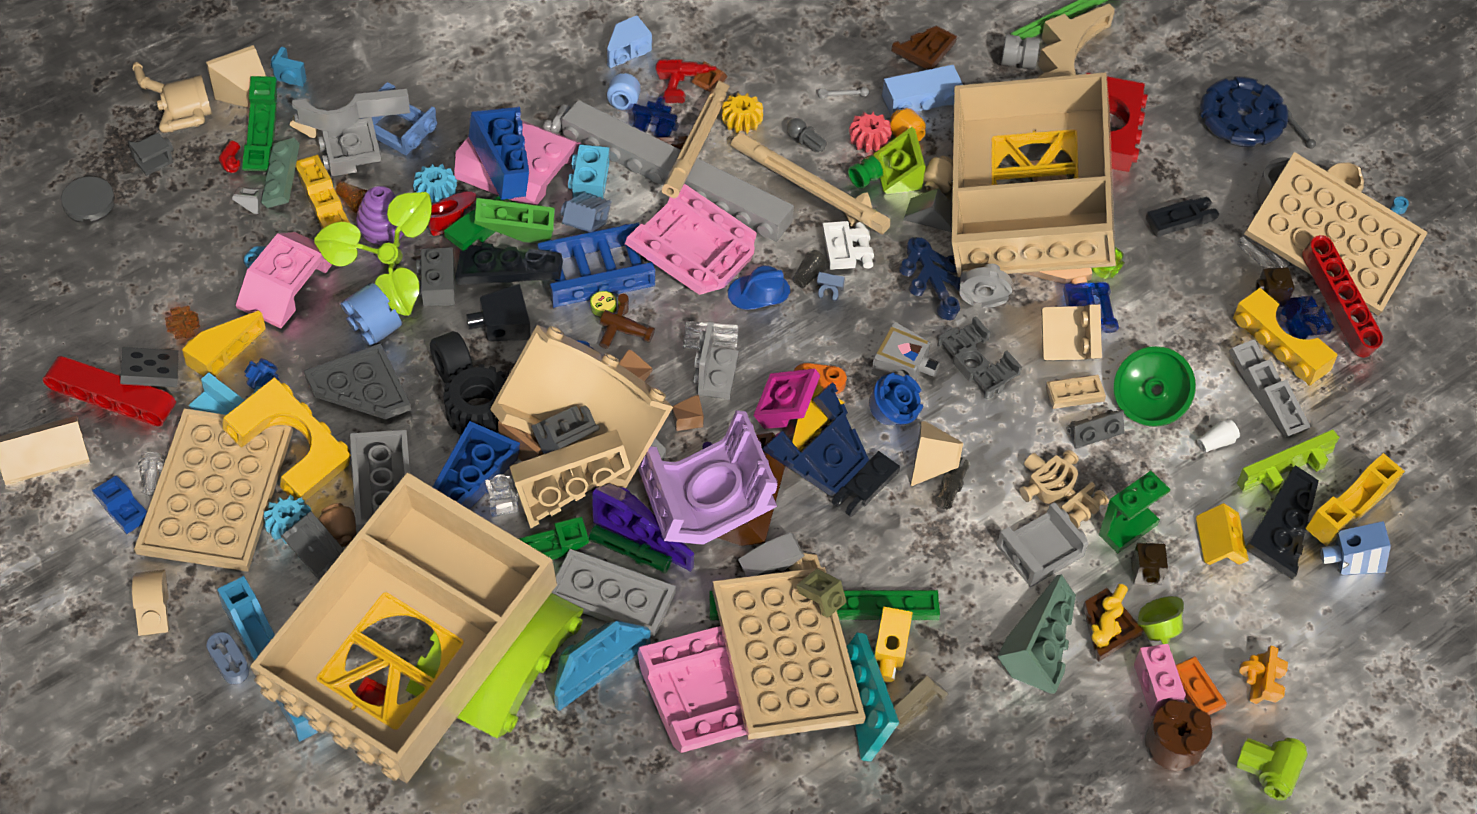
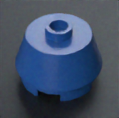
M894 373L884 375L877 381L869 398L870 411L875 419L884 425L893 426L911 423L923 409L919 396L921 388L909 375L904 377Z

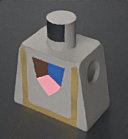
M894 322L874 357L871 374L879 377L891 373L903 377L909 375L916 381L920 372L935 377L940 362L928 358L930 349L928 340Z

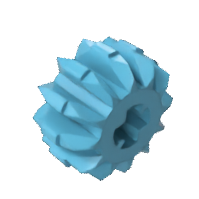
M432 163L430 168L422 166L421 172L415 173L413 183L415 193H429L432 203H437L449 196L455 195L457 179L453 176L452 170L445 169L443 164L435 167Z
M290 494L287 500H283L279 496L277 504L269 502V510L265 511L263 516L264 525L268 534L271 533L275 541L282 538L281 535L304 515L312 512L309 505H305L302 497L294 500V497Z

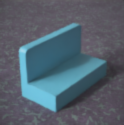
M207 373L201 379L204 392L192 401L189 407L191 410L227 415L245 400L212 374Z

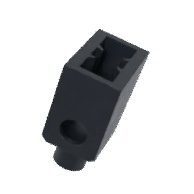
M520 284L481 296L479 298L481 312L466 314L469 330L484 327L487 340L490 342L529 340L531 337L530 321Z

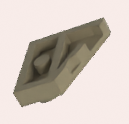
M928 675L924 679L916 680L911 685L910 692L903 699L899 698L892 703L899 720L896 728L900 730L914 718L927 711L928 706L926 704L937 695L942 700L948 693Z

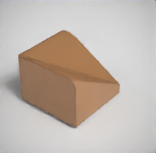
M630 349L618 363L644 382L653 371L652 367Z
M699 395L692 396L673 406L672 414L676 431L703 427L704 415Z

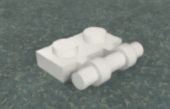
M848 221L823 223L822 232L830 270L855 268L857 259L863 262L864 268H871L873 266L874 252L873 248L869 246L871 238L865 224L858 222L855 224L856 229H850ZM852 241L859 243V247H853Z

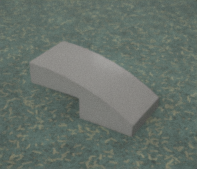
M788 533L758 546L742 556L738 561L746 576L750 577L770 574L776 569L783 572L805 555L794 534Z

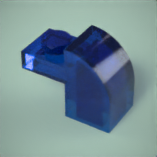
M1312 295L1292 297L1280 313V319L1289 334L1295 338L1306 339L1311 335L1330 334L1334 328L1323 307H1318Z

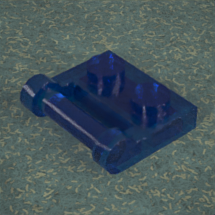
M1108 283L1064 285L1063 292L1067 307L1095 305L1093 295L1099 297L1103 318H1101V331L1114 333L1119 329L1118 320L1113 315L1109 297L1111 289Z

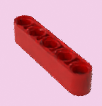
M1318 235L1303 250V259L1352 351L1359 357H1368L1381 346L1383 342L1382 333L1333 242L1327 236ZM1314 248L1319 249L1322 254L1316 252ZM1326 270L1332 272L1334 277L1330 276ZM1339 293L1343 294L1346 299L1341 298ZM1351 316L1356 317L1358 322L1353 321ZM1363 338L1368 340L1370 342V345H1367L1364 342Z
M58 356L43 377V383L55 392L157 427L164 424L176 405L175 398L163 390L144 385L120 384L121 376L63 356Z

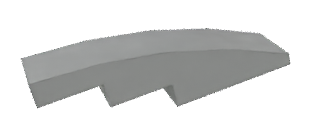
M1255 339L1232 347L1229 350L1232 359L1251 392L1286 438L1311 428L1287 379L1281 381L1271 359L1265 360Z

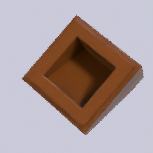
M703 61V63H702V64H707V65H709V66H712V65L708 64V63L705 62V61ZM717 68L716 71H709L708 73L694 76L691 82L710 93L716 87L718 81L724 82L727 75Z

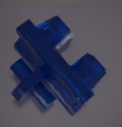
M659 96L656 103L648 101L647 106L634 103L632 109L634 115L633 127L646 133L649 124L657 126L655 130L656 137H669L673 131L678 130L677 115L671 114L672 107L665 105L664 97Z

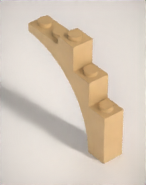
M1107 4L1083 15L1075 16L1071 20L1063 14L1046 21L1041 39L1047 46L1041 49L1038 63L1039 68L1044 73L1038 76V78L1076 75L1074 61L1077 54L1085 43L1096 34L1111 27L1115 9L1110 4Z

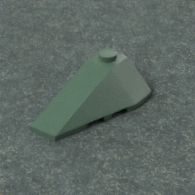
M1062 574L1054 578L1006 637L998 654L1002 665L1007 669L1012 678L1050 694L1056 693L1065 673L1066 664L1062 662L1063 651L1068 650L1069 641L1065 639L1067 625L1072 624L1076 598L1075 593Z

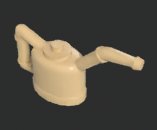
M139 62L133 63L136 80L141 88L161 93V100H158L157 104L159 111L164 110L159 125V130L162 133H173V131L193 126L199 127L198 125L205 122L204 116L212 115L202 75L162 84L146 77L142 70L143 67Z

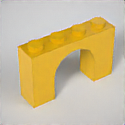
M275 377L223 417L222 429L241 448L262 431L275 425L294 427L306 437L310 446L308 454L281 476L280 488L288 496L291 494L294 500L301 497L304 501L308 500L349 466L351 454L348 446L342 441H337L331 435L329 427L322 421L318 422L312 416L310 408L304 402L300 403L293 396L289 386L285 383H280Z

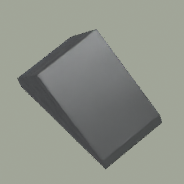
M938 188L910 199L904 220L952 232V202Z

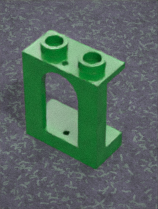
M1149 471L1110 499L1099 536L1117 554L1158 525L1160 519L1148 507L1169 493L1171 489L1152 471ZM1119 510L1122 514L1116 517Z

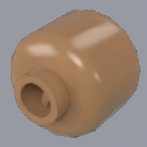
M342 503L324 508L318 520L342 547L348 546L356 536V519L353 510L348 506H343Z

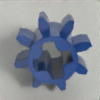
M260 358L257 364L250 361L244 371L246 373L245 376L248 377L246 383L255 390L256 386L263 387L274 377L279 381V375L276 373L278 368L263 358Z

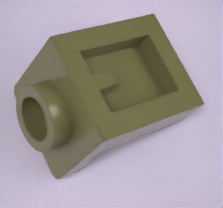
M815 569L797 584L799 594L819 603L821 613L826 618L830 617L846 603L841 580L819 569Z

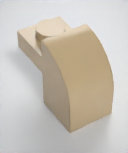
M166 570L139 572L133 576L132 599L133 609L135 608L138 636L170 631L166 604L169 598Z

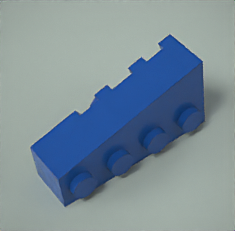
M520 107L471 112L469 139L501 200L526 197L529 166L527 152L525 151V138L522 132L523 124L520 118Z
M469 421L432 487L470 510L510 468L509 466H512L518 460L520 443Z

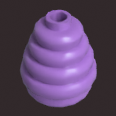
M385 186L373 187L365 193L356 217V223L362 236L368 242L375 245L393 244L395 229L397 228V226L389 222L387 216L388 206L397 196L391 189ZM400 231L399 239L403 236L402 231Z

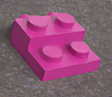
M816 369L770 373L753 416L764 429L787 427L789 419L804 418L820 374Z

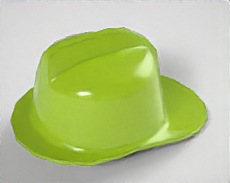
M1175 596L1161 597L1141 608L1137 624L1142 627L1149 640L1169 644L1171 638L1176 637L1183 631V600Z

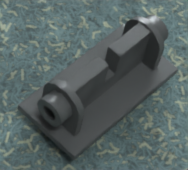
M1110 409L1105 413L1092 416L1091 420L1086 418L1080 421H1071L1066 429L1069 436L1074 435V448L1077 449L1124 434V411H1113Z

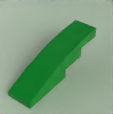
M500 196L492 199L498 201L514 202L509 199L501 200ZM474 209L445 229L444 235L446 239L464 251L476 240H480L483 243L496 231L475 224Z

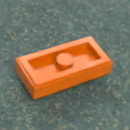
M1195 656L1176 664L1186 694L1185 697L1190 704L1209 715L1225 708L1226 701Z

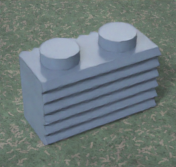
M586 192L573 197L571 200L563 203L561 209V216H563L562 224L592 233L604 224L606 225L611 201L610 199L606 201L605 198L601 199V197L597 198L596 195L592 196L591 193L587 195Z

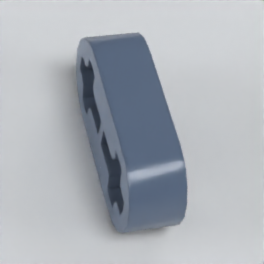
M218 632L209 637L207 649L210 658L223 679L230 684H239L245 681L249 675L248 664L233 638L225 632ZM221 643L226 647L227 653L223 655L216 645ZM233 662L240 671L234 673L233 670H230L229 663Z

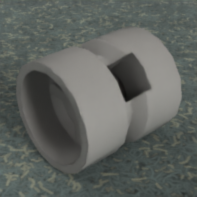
M1006 34L1001 65L1015 67L1017 64H1020L1021 68L1035 70L1040 39L1026 37L1024 40H1021L1020 36Z

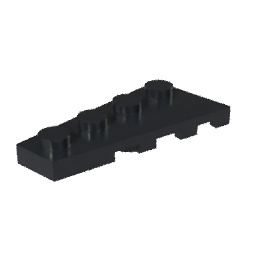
M1296 465L1289 472L1245 549L1292 580L1298 573L1299 566L1297 565L1299 557L1302 555L1304 547L1302 544L1304 535L1307 532L1306 527L1309 524V513L1313 508L1319 482L1318 479Z

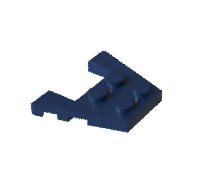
M833 382L827 385L813 399L830 420V423L809 444L799 451L787 435L781 431L762 448L764 452L830 496L837 494L869 461L856 430L852 429L846 417L848 412L845 405L840 404L836 395L838 390Z

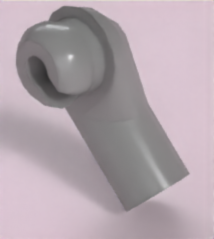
M566 104L561 105L554 120H546L543 128L558 134L562 129V118L571 109L570 106Z

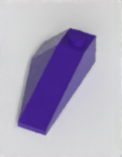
M610 483L593 491L594 524L637 543L649 544L651 549L671 556L672 563L690 572L694 568V552L685 543L664 541L655 515L629 490Z

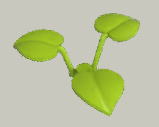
M427 192L404 193L398 195L390 202L387 211L388 220L391 224L397 226L393 244L384 243L379 249L359 244L361 231L355 225L348 222H336L326 226L317 234L314 243L324 259L335 266L342 267L353 263L358 255L357 248L377 254L381 262L389 265V274L378 276L375 285L389 299L388 305L391 310L395 309L398 314L409 316L412 313L420 291L418 277L407 268H398L395 271L393 269L396 268V265L401 262L403 257L402 251L399 248L400 231L409 238H415L426 230L430 222L432 213L430 194Z

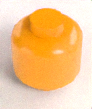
M905 108L897 110L892 114L890 128L895 137L913 127L915 128L918 142L923 139L926 133V122L913 109Z

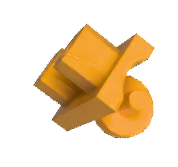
M1272 645L1268 647L1267 652L1251 655L1249 661H1244L1240 664L1239 671L1241 675L1247 677V683L1251 684L1249 701L1255 704L1264 699L1276 703L1284 697L1285 687L1274 681L1275 678L1280 679L1285 676L1288 662L1277 657L1278 648Z

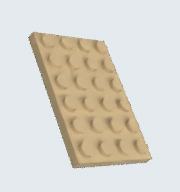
M1294 152L1244 234L1309 274L1311 273L1302 256L1303 250L1314 237L1318 235L1327 236L1336 247L1368 309L1379 316L1428 232ZM1314 248L1316 252L1322 254L1319 249ZM1326 270L1330 276L1334 277L1332 272Z
M184 409L134 548L136 555L248 572L264 524V512L268 511L269 502H271L291 440L293 427L287 425L271 426L241 448L222 429L223 417L226 415Z
M825 567L719 580L712 583V591L748 740L863 724L865 722V713L837 611L826 618L821 613L819 603L798 592L797 584L815 569L826 573Z

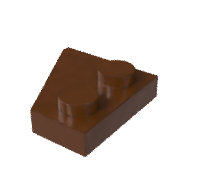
M934 26L923 33L911 35L909 41L901 44L899 41L894 42L891 51L927 70L934 69L954 46L957 36L938 26Z
M1105 588L1084 602L1083 609L1090 637L1093 633L1091 626L1096 624L1100 629V618L1107 611L1102 603L1104 598L1112 596L1108 588ZM1125 608L1121 616L1115 619V622H1118L1121 627V633L1112 637L1108 646L1097 647L1091 638L1098 662L1142 635V627L1138 626L1137 621Z

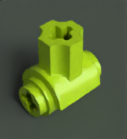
M1247 738L1241 750L1237 768L1259 776V782L1264 787V792L1273 799L1283 801L1290 797L1294 791L1308 756L1307 748L1303 742L1295 738H1285L1284 741H1276L1272 746Z

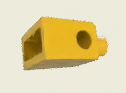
M883 607L875 658L885 682H893L896 671H902L913 612Z

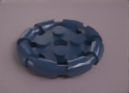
M1234 77L1233 80H1228L1225 78L1207 88L1206 94L1202 96L1200 101V114L1205 119L1207 128L1218 138H1225L1231 141L1230 144L1237 146L1255 147L1256 144L1261 143V145L1273 142L1283 133L1282 129L1287 127L1289 113L1287 106L1283 104L1284 99L1268 84L1264 86L1257 83V79ZM1252 92H1255V93L1259 94L1260 96L1258 97V96L1252 94ZM1239 111H1244L1248 113V115H1241Z

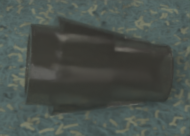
M817 250L806 253L792 281L798 287L805 288L806 285L818 277L819 272L826 271L827 258Z

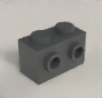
M453 247L421 249V259H416L417 275H421L418 296H422L423 307L455 305Z

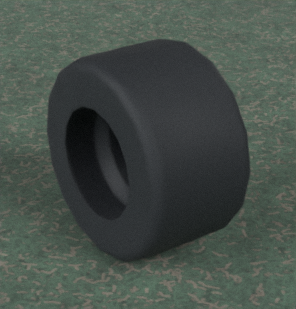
M452 331L430 341L431 356L435 368L444 383H449V377L452 374L457 375V370L461 368L466 370L467 366L473 365L466 343L458 332Z

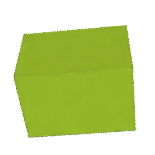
M910 127L874 153V157L883 168V176L880 179L886 194L922 190L926 166L915 128Z

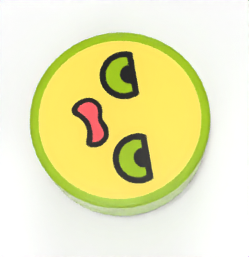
M608 291L596 292L590 299L592 313L598 317H602L605 310L615 313L617 309L616 297Z

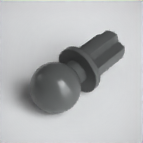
M794 118L788 122V134L793 138H799V143L808 145L816 152H822L827 145L826 140L815 133L813 127H806V123L800 118Z

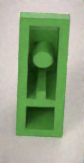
M476 198L474 223L519 241L537 244L551 239L555 208Z

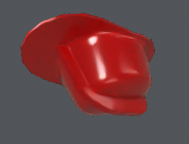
M473 192L457 193L437 203H433L431 218L428 224L430 233L433 236L444 234L445 229L463 217L464 209L475 202L476 194Z

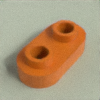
M802 363L794 369V371L816 369L820 374L817 386L820 385L825 388L833 382L838 390L836 394L842 392L846 387V373L839 367Z

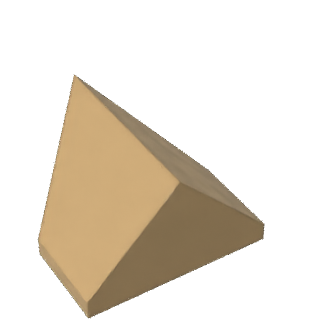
M926 421L921 422L911 486L958 468L963 442Z

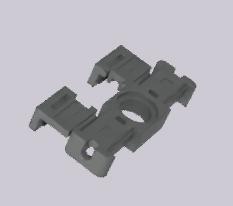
M975 316L972 319V324L959 330V333L958 328L954 327L941 334L937 345L938 347L943 345L954 357L953 364L968 381L974 379L985 391L984 398L990 399L994 396L995 391L999 394L1004 390L1006 382L1021 374L1022 366L1008 351L1004 352L1000 363L997 362L994 365L988 362L976 348V344L980 341L982 343L988 341L991 332ZM973 359L977 361L978 365L976 367H969L964 361Z

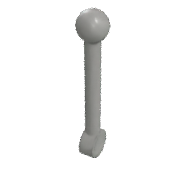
M866 87L860 90L827 91L824 88L818 90V97L821 99L837 95H861L866 97L869 94V90Z

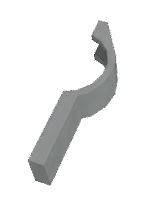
M407 89L358 93L354 95L353 100L346 106L329 111L313 107L306 99L292 100L293 109H296L298 113L294 114L295 122L322 131L347 129L356 123L359 118L410 113Z

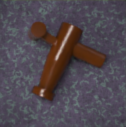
M623 293L618 296L617 314L605 310L602 314L600 325L607 328L599 345L604 349H609L616 331L644 338V341L648 343L653 338L654 327L649 326L647 328L623 316L629 311V298L627 294Z

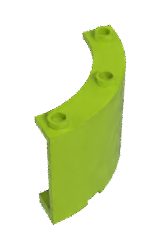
M551 593L457 718L495 738H499L507 732H512L518 721L517 712L538 674L544 673L547 669L553 653L569 637L579 632L583 623L581 615L584 609ZM435 631L430 640L434 641V644L427 657L420 656L416 668L432 678L436 676L441 662V645ZM410 679L405 691L417 697L425 688Z

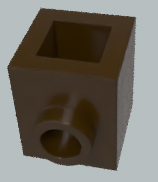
M1289 267L1263 269L1260 278L1256 281V290L1259 288L1264 290L1279 303L1278 307L1288 306L1295 288Z
M1137 543L1131 559L1133 585H1162L1168 570L1165 544Z

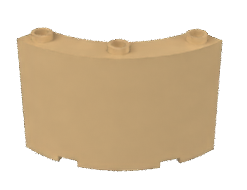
M537 325L490 410L502 424L533 435L532 425L573 406H577L581 412V407L586 405L600 430L564 447L617 429L631 469L604 485L611 483L617 487L626 488L673 406L665 399L666 394L650 387L639 377L619 365V360L608 353L603 355L565 336L560 329L554 326L545 328Z

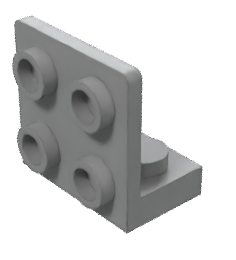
M708 321L706 331L701 330L699 346L701 347L695 357L694 384H698V395L730 400L739 351L713 347L714 322Z

